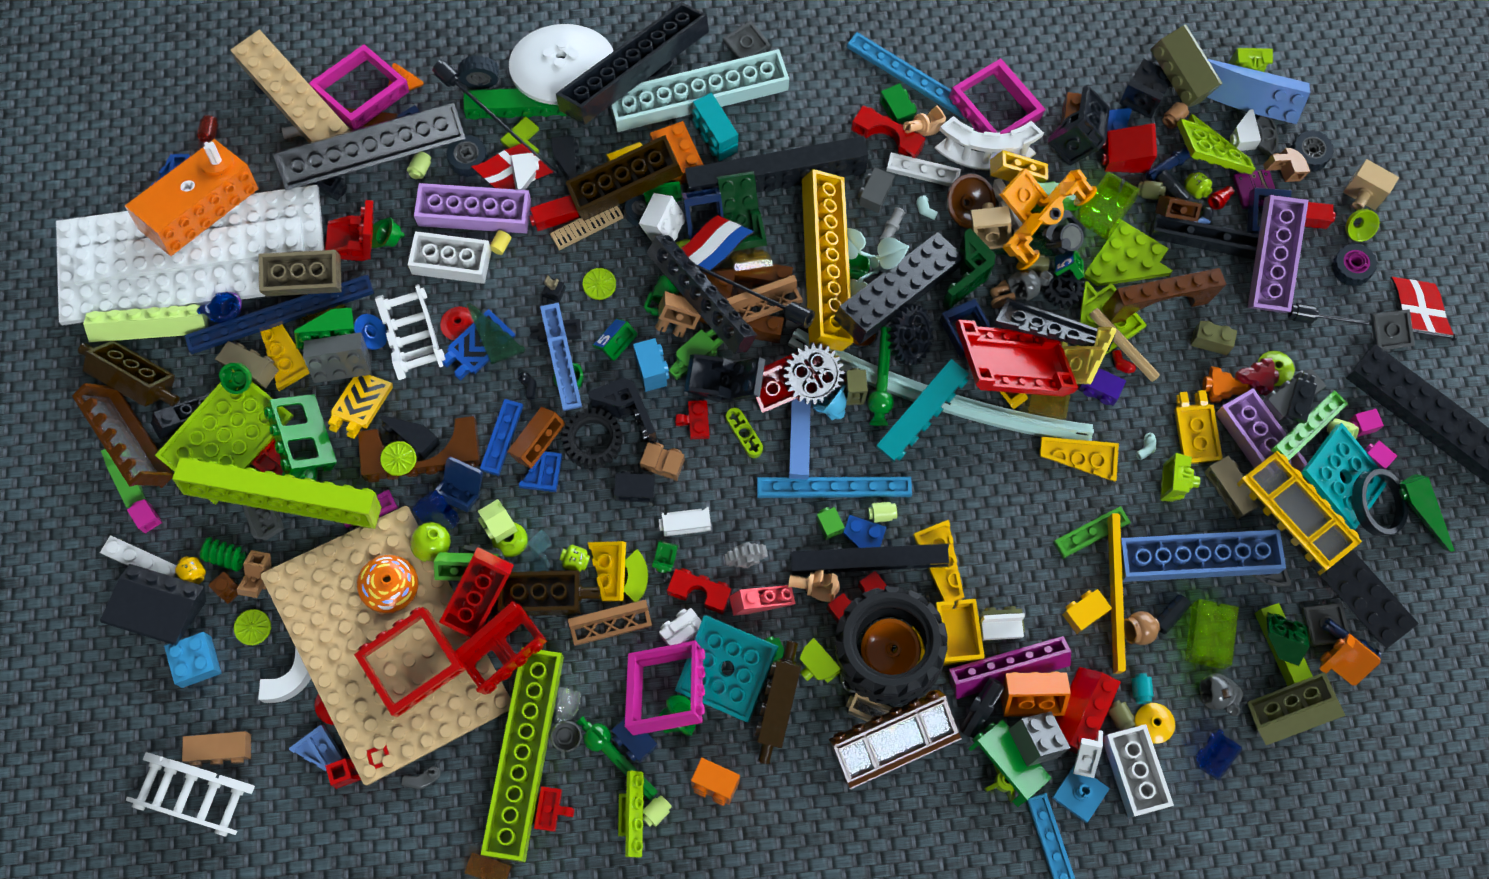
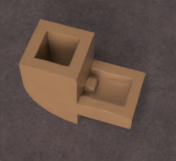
M1285 148L1280 154H1272L1263 164L1265 171L1281 170L1285 182L1301 181L1310 172L1306 159L1301 153L1292 148Z
M251 550L243 563L245 576L237 588L238 595L257 598L262 589L266 590L261 574L272 569L270 553Z

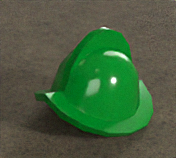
M673 695L666 700L667 707L660 712L659 716L691 711V701L685 696ZM696 724L663 731L664 733L683 732L689 737L692 736Z

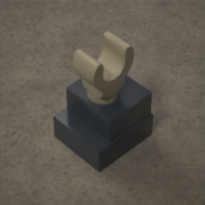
M547 275L544 281L545 287L542 297L560 303L566 286L557 278L556 280L550 279V276Z

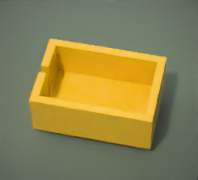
M976 599L958 600L956 604L954 601L936 602L934 607L940 613L942 623H945L948 636L947 653L943 666L969 664L984 659Z

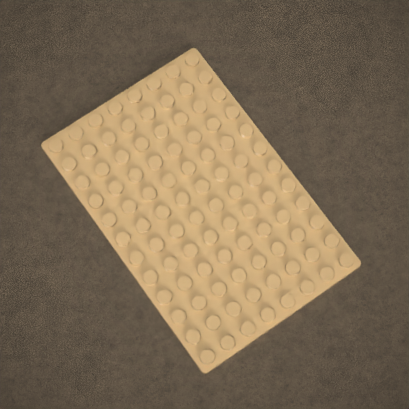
M403 506L378 518L375 529L361 526L261 574V578L363 784L366 786L509 711L511 698L502 681L496 685L497 688L492 693L484 695L476 691L477 685L465 670L401 716L394 717L391 716L354 656L359 651L358 648L374 641L379 633L387 632L393 628L392 625L396 621L406 619L410 616V612L418 607H424L429 610L454 651L470 639V637L439 623L454 591L448 580H435L433 561L423 562L412 553L410 541L418 524L407 506ZM383 555H395L404 558L414 567L418 576V590L415 598L407 607L394 613H379L371 610L362 602L357 590V579L362 568L370 560ZM389 577L383 579L384 582L391 580ZM423 618L366 657L394 704L451 665V662ZM487 654L476 663V668L485 681L496 673ZM385 745H387L389 755L386 756L383 751ZM378 749L379 751L371 753L374 765L382 762L384 766L375 769L373 765H370L366 750Z

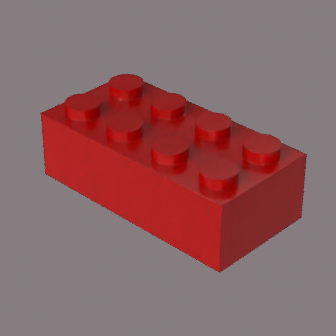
M477 547L439 623L471 638L483 627L514 565Z

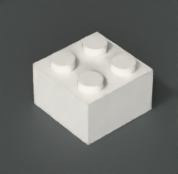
M653 193L639 225L652 242L655 236L669 235L675 241L682 225L685 223V214L672 196Z

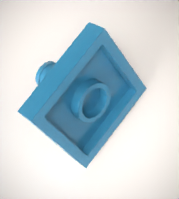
M1073 765L1052 796V799L1087 823L1110 788L1095 777L1091 778L1073 774Z

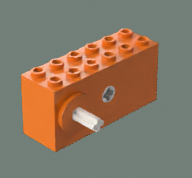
M215 139L209 143L205 142L203 148L125 205L138 230L169 256L174 255L259 189L248 165Z

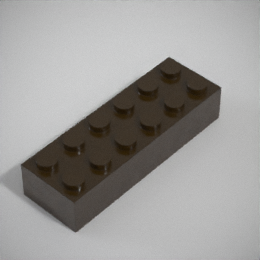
M666 135L566 181V185L577 212L585 221L684 174Z

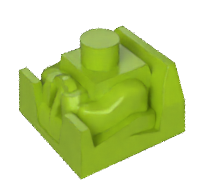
M1237 48L1228 64L1265 72L1267 65L1273 63V49Z
M1175 453L1163 464L1161 501L1173 502L1184 499L1189 490L1193 487H1199L1200 477L1194 476V469L1190 468L1192 457Z
M813 638L804 647L800 656V660L805 667L800 671V674L806 681L814 677L816 680H825L829 683L840 674L841 668Z

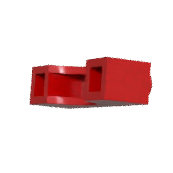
M863 105L852 121L851 131L865 138L874 134H885L893 138L898 146V154L917 158L924 147L926 138L920 133H906V130L903 129V124L892 121L888 116L877 113L873 108Z

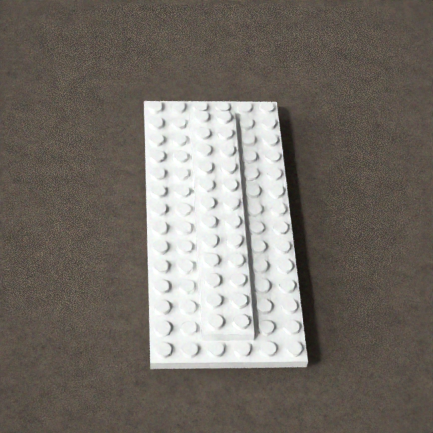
M318 185L253 193L172 256H169L138 230L128 211L56 221L59 323L61 325L82 323L86 313L93 311H119L134 308L189 306L192 304L208 305L238 300L237 296L233 293H236L240 300L265 296L259 291L258 254L324 250Z

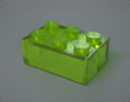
M1110 172L1106 173L1096 187L1097 193L1081 207L1077 216V220L1089 230L1094 228L1093 232L1105 239L1110 237L1136 201L1140 190L1125 181L1121 193H1119L1122 179Z
M1203 599L1195 601L1191 609L1185 661L1201 665L1207 663V666L1220 669L1232 666L1239 607L1222 603L1217 606V602Z

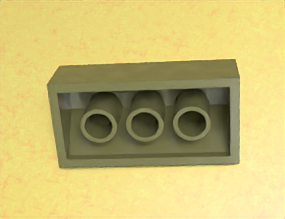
M1183 25L1163 37L1150 49L1180 99L1188 107L1201 103L1223 84L1187 25Z
M1325 672L1247 702L1256 727L1266 745L1346 716Z

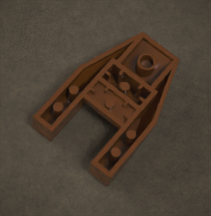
M777 264L745 265L713 269L712 272L752 290L753 287L758 288L792 276L793 267ZM701 271L726 299L745 292ZM767 315L747 322L757 334L756 340L780 343L784 318ZM700 316L699 321L708 325L707 322Z

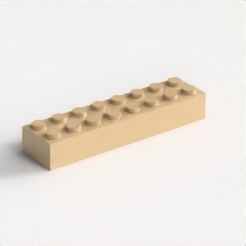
M260 29L230 50L236 62L309 143L350 131Z

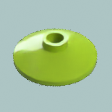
M1268 351L1258 359V362H1260L1261 358H1272L1273 362L1280 366V368L1275 366L1279 373V381L1274 386H1281L1293 378L1295 372L1294 364L1286 354L1279 351Z

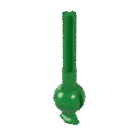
M881 327L876 391L872 392L867 400L869 410L874 413V417L869 425L888 426L885 414L889 413L894 405L892 395L887 392L891 350L888 348L891 342L887 341L891 338V335L887 334L888 331H891V328Z
M584 716L576 722L582 726L585 732L583 740L588 749L595 752L601 750L626 777L627 771H638L610 742L611 732L608 727L600 723L592 725L589 721L585 720ZM643 776V794L650 800L658 791Z

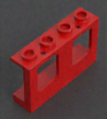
M512 601L455 652L466 668L467 673L477 685L476 691L486 695L492 693L497 688L496 685L501 681L508 679L517 667L523 666L532 654L539 652L547 640L523 608ZM524 624L534 639L516 654L506 641V638L518 626ZM493 651L504 666L485 681L477 670L476 663L488 652Z

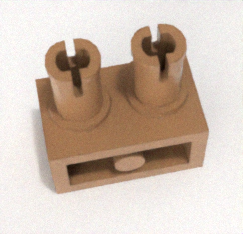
M665 291L658 306L659 320L655 328L658 331L662 328V332H666L669 323L676 324L673 334L678 337L680 333L679 337H684L687 328L695 329L700 319V314L685 297Z

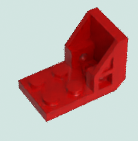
M372 200L365 201V207H361V216L349 215L328 221L325 250H336L340 254L341 259L365 261L371 259L373 235Z

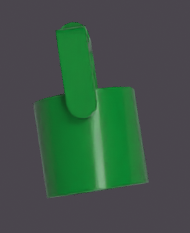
M666 276L659 277L654 291L649 293L645 302V311L651 313V315L659 317V309L649 307L652 300L660 304L665 291L676 295L679 294V290Z

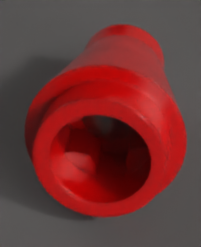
M1226 186L1212 193L1208 199L1209 206L1215 210L1222 209L1234 194L1233 188Z

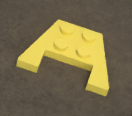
M1098 327L1094 346H1068V343L1060 341L1077 384L1092 383L1116 333V328Z

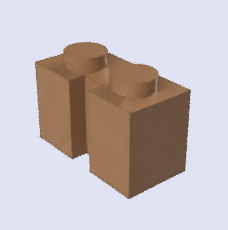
M648 442L640 462L641 469L677 481L685 461L682 451L675 448L668 451L663 449L664 446L660 443L654 442L652 444Z

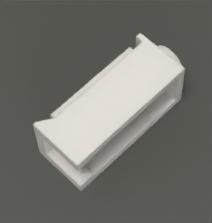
M709 507L703 511L702 509L670 512L667 515H664L663 512L662 519H659L660 531H664L665 537L711 531Z

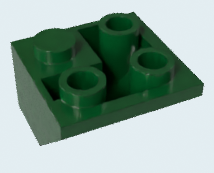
M1267 612L1268 636L1279 659L1299 666L1309 649L1307 627L1301 622L1285 619L1280 614Z

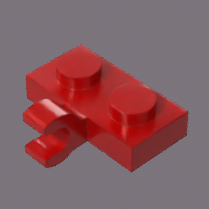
M707 400L688 401L689 416L677 414L676 426L689 425L690 440L709 439Z
M541 786L534 829L556 832L558 815L574 817L575 809L560 806L562 789Z

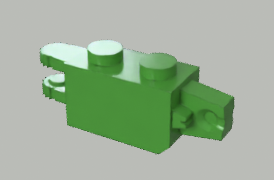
M701 329L677 350V361L669 369V373L678 380L687 374L690 355L699 354L715 357L717 348L723 341L720 337L715 341L711 339L716 335L713 329L707 333Z

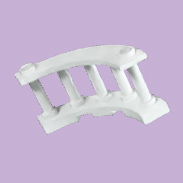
M953 116L940 127L939 131L947 136V138L935 146V149L949 160L962 166L979 170H990V159L1002 150L1027 158L1033 157L1036 152L1029 146L1040 139L1044 132L1030 121L1026 125L1011 130L1010 133L1006 134L980 133L973 131V128L963 124Z
M419 284L415 285L416 292L390 300L388 298L384 299L383 295L375 298L382 322L388 325L389 330H386L389 346L393 351L391 353L392 363L398 380L406 378V372H409V369L434 361H438L439 367H442L443 361L446 360L443 350L439 349L424 300L427 298L424 287L420 288ZM416 299L420 300L423 312L398 320L391 319L388 311L391 307ZM426 319L429 330L403 338L396 337L395 330H398V327ZM431 337L433 345L407 353L400 351L403 345ZM433 352H434V354H431V355H428V356H424V357H421V358H418V359H415V360H411V359H414V358H417V357H420V356H423V355H427V354H430V353H433Z
M148 752L145 753L143 760L150 762V769L137 799L126 798V801L133 803V808L144 811L145 807L211 827L215 829L214 833L225 837L228 833L236 835V830L228 828L240 795L243 796L244 792L252 794L254 785L222 775L217 779L215 778L216 773ZM163 766L165 767L163 770L165 774L153 803H147L145 801L156 774ZM177 771L186 773V780L174 810L160 807L173 774L176 775ZM199 777L209 781L207 784L209 788L197 818L182 814L194 781H197ZM224 785L232 788L230 791L232 795L220 825L207 822L205 818L217 788Z

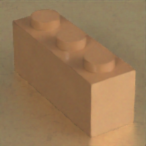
M246 731L183 736L182 762L191 766L201 767L202 763L210 762V765H223V761L239 764L244 763V759H251V734Z

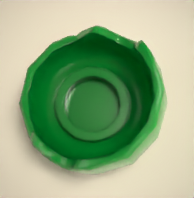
M858 254L855 259H849L850 279L858 281L860 277L869 273V258Z

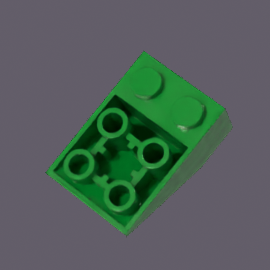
M352 308L331 309L294 330L296 349L300 348L303 350L304 341L353 334Z

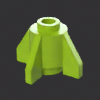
M993 764L997 772L994 784L984 789L988 792L997 788L999 791L1007 794L1011 803L1015 799L1014 787L1010 782H1005V776Z

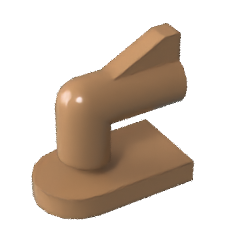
M1006 280L1002 281L997 287L990 289V295L993 299L991 301L992 308L1003 307L1007 298L1015 300L1014 292L1000 296V294L1010 291Z

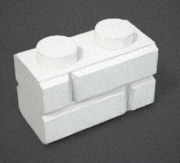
M692 608L681 610L673 622L667 621L660 627L659 635L668 646L690 642L696 637L702 621Z

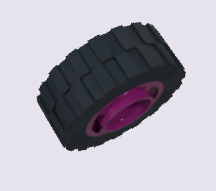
M1353 243L1345 245L1339 250L1333 259L1332 271L1334 276L1340 282L1345 283V285L1360 286L1368 282L1373 276L1378 262L1376 261V255L1373 254L1371 249H1368L1365 245Z

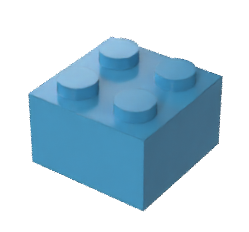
M656 338L633 344L635 359L645 392L667 386L669 369L667 362L663 358L664 354L661 344H657Z
M205 632L182 639L177 645L168 644L164 646L174 684L181 688L222 674L212 637Z

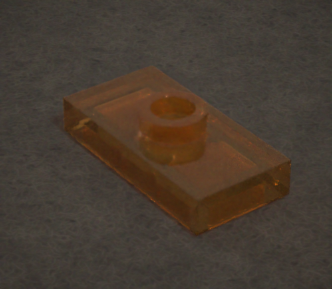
M472 853L465 874L480 879H508L512 866Z

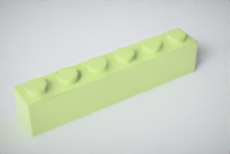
M192 304L189 306L134 308L119 311H93L86 313L83 325L89 342L184 336L208 328L209 321L205 306Z

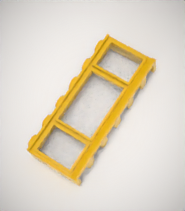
M1278 451L1237 483L1239 487L1245 483L1252 491L1249 497L1252 500L1258 498L1266 506L1263 512L1267 516L1272 513L1278 519V529L1283 531L1286 528L1294 537L1291 539V543L1294 546L1300 544L1308 552L1305 558L1309 562L1314 559L1322 567L1318 571L1319 575L1327 571L1362 542L1359 539L1358 533L1345 524L1343 517L1331 509L1329 502L1322 499L1315 487L1308 484L1301 472L1294 469L1287 457Z

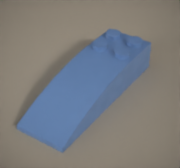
M1208 59L1223 84L1207 98L1246 112L1253 109L1254 114L1297 124L1310 95L1309 83Z

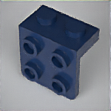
M448 457L445 465L444 479L434 490L433 497L468 512L479 499L483 476L482 471L458 459Z

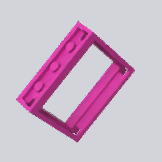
M365 44L355 49L354 52L341 59L340 62L328 68L309 83L335 114L352 130L359 129L409 93L407 80ZM368 60L393 83L350 113L331 97L325 89Z
M1001 58L952 87L949 95L952 104L956 105L963 117L967 118L973 128L980 133L998 132L963 92L992 74L1028 114L999 132L1000 134L1010 133L1011 130L1020 128L1030 121L1033 123L1039 121L1046 110Z
M696 640L628 654L625 727L632 735L702 723V715L705 713L703 696L705 695L703 659H705V651ZM692 658L691 711L641 720L643 667Z

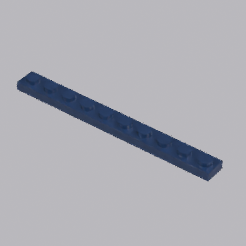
M367 274L341 283L342 292L307 294L186 334L184 336L188 350L191 354H195L225 344L228 341L231 342L375 294L370 278Z

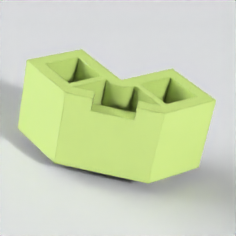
M499 499L478 510L481 516L478 518V521L490 540L494 538L498 543L518 531Z

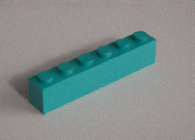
M951 359L876 445V448L893 463L896 459L900 461L907 453L905 451L907 446H913L919 439L917 436L921 430L925 432L932 424L929 422L932 417L935 416L937 418L944 410L942 408L946 401L950 403L954 399L956 389L958 387L962 389L969 381L967 379L969 373Z

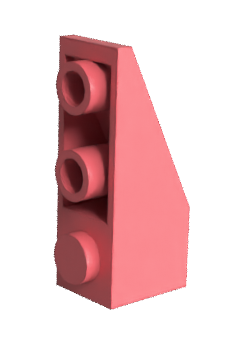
M788 585L742 589L729 597L733 616L753 614L796 604L792 587H788Z

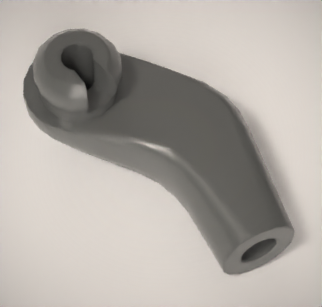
M430 767L419 776L404 775L401 785L417 790L424 789L439 779L440 769L438 767Z

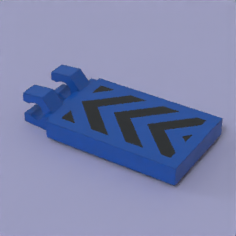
M488 309L448 346V352L445 354L446 360L443 361V365L448 368L457 359L462 365L454 373L455 377L461 381L469 372L476 374L515 337V333Z

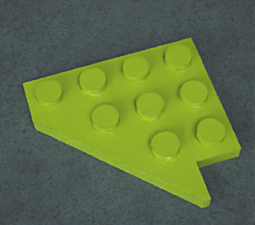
M1121 220L1084 273V278L1097 286H1104L1111 283L1117 284L1170 276L1173 270L1160 263L1169 248Z
M1086 281L1083 286L1085 290L1082 296L1079 322L1098 329L1100 326L1090 317V313L1096 308L1103 313L1102 307L1117 289L1111 283L1097 293L1090 283ZM1134 313L1123 322L1113 323L1127 340L1147 326L1137 313ZM1114 341L1109 349V352L1118 347Z

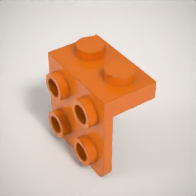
M1349 633L1344 639L1340 638L1330 652L1327 651L1322 655L1319 669L1323 673L1333 669L1347 682L1355 686L1380 664L1381 659Z

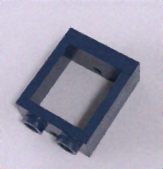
M719 188L682 193L687 233L690 241L701 228L692 229L689 206L716 202L717 215L724 218Z
M1252 189L1249 192L1247 233L1259 235L1260 227H1257L1259 200H1264L1270 195L1291 198L1292 190Z
M976 299L943 312L940 318V322L960 358L966 355L962 343L951 324L952 322L972 314L979 327L991 328Z

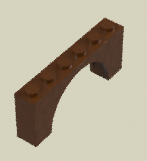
M1216 268L1118 288L1102 307L1104 315L1113 324L1123 322L1137 311L1169 298L1187 296L1191 307L1205 305L1226 286V282L1221 269Z
M475 417L456 418L454 432L447 446L436 456L416 462L409 473L401 476L416 477L422 473L432 475L438 473V471H444L448 457L458 459L475 468L476 466H481L478 429ZM378 429L359 431L361 476L364 480L378 482L379 479L385 478L388 480L398 479L400 476L387 473L381 465L380 457L385 447Z

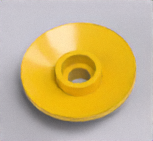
M1146 704L1135 715V727L1146 724L1153 744L1167 741L1174 733V717L1170 710L1161 704ZM1154 719H1158L1160 721L1159 726H1156L1154 724Z

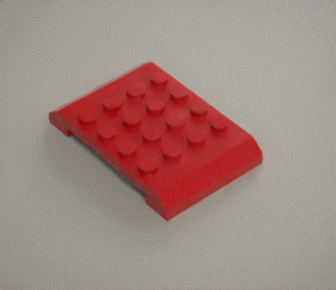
M958 319L955 325L975 384L980 390L1063 397L1075 393L1078 389L1060 341L1009 329L978 327L975 321Z

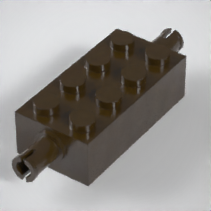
M110 341L96 348L89 346L87 343H82L79 346L78 353L85 356L83 371L91 375V377L100 380L107 386L112 387L145 407L158 400H162L170 406L178 404L180 397L171 393L175 375L116 341Z
M579 570L511 572L496 600L498 602V613L513 601L519 604L528 616L581 615L582 599H600V586L582 587Z
M786 640L783 657L778 658L777 662L772 663L770 676H773L772 682L768 681L765 696H768V701H763L760 716L764 718L763 722H758L755 736L759 737L758 743H762L757 760L760 763L770 764L773 747L782 748L802 666L801 663L794 661L799 644L797 642Z

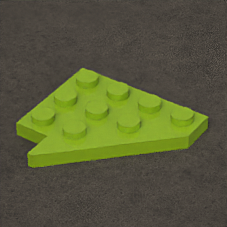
M1191 114L1187 120L1180 118L1177 126L1192 158L1196 160L1201 159L1210 164L1221 165L1226 169L1231 168L1240 173L1252 174L1255 171L1251 159L1195 115Z

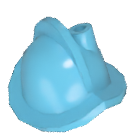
M841 385V389L835 388L834 390L837 394L830 393L831 400L824 397V403H821L817 399L816 405L812 403L813 409L817 412L825 413L831 420L842 419L845 415L847 402L843 392L846 385Z

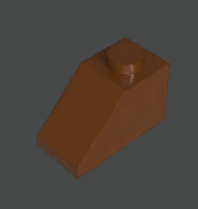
M1159 195L1155 213L1165 217L1198 222L1202 204Z

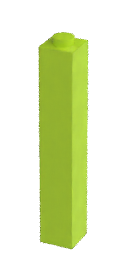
M1277 603L1265 607L1254 613L1287 686L1313 677L1305 658H1303L1299 666L1279 659L1270 641L1266 614L1267 612L1280 614L1286 619L1280 604Z

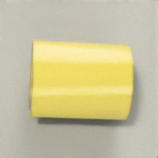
M498 230L490 244L492 252L503 255L511 240V236L504 231Z

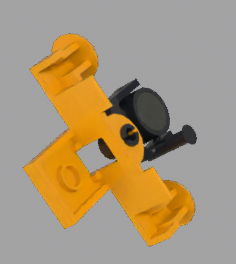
M1025 168L999 194L1023 223L1002 247L1010 257L1015 256L1019 260L1016 266L1018 270H1025L1038 260L1040 256L1039 250H1033L1029 243L1033 240L1031 236L1041 224L1046 225L1042 232V236L1047 242L1046 248L1051 249L1055 255L1075 251L1081 247L1084 239L1083 231L1086 228L1069 210L1064 211L1062 203L1067 196L1074 194L1076 196L1073 202L1074 205L1081 206L1089 202L1097 193L1096 186L1089 185L1086 181L1087 178L1080 169L1071 170L1048 196ZM1036 204L1039 207L1046 206L1041 210V213H1031ZM1065 218L1069 221V224L1057 226Z

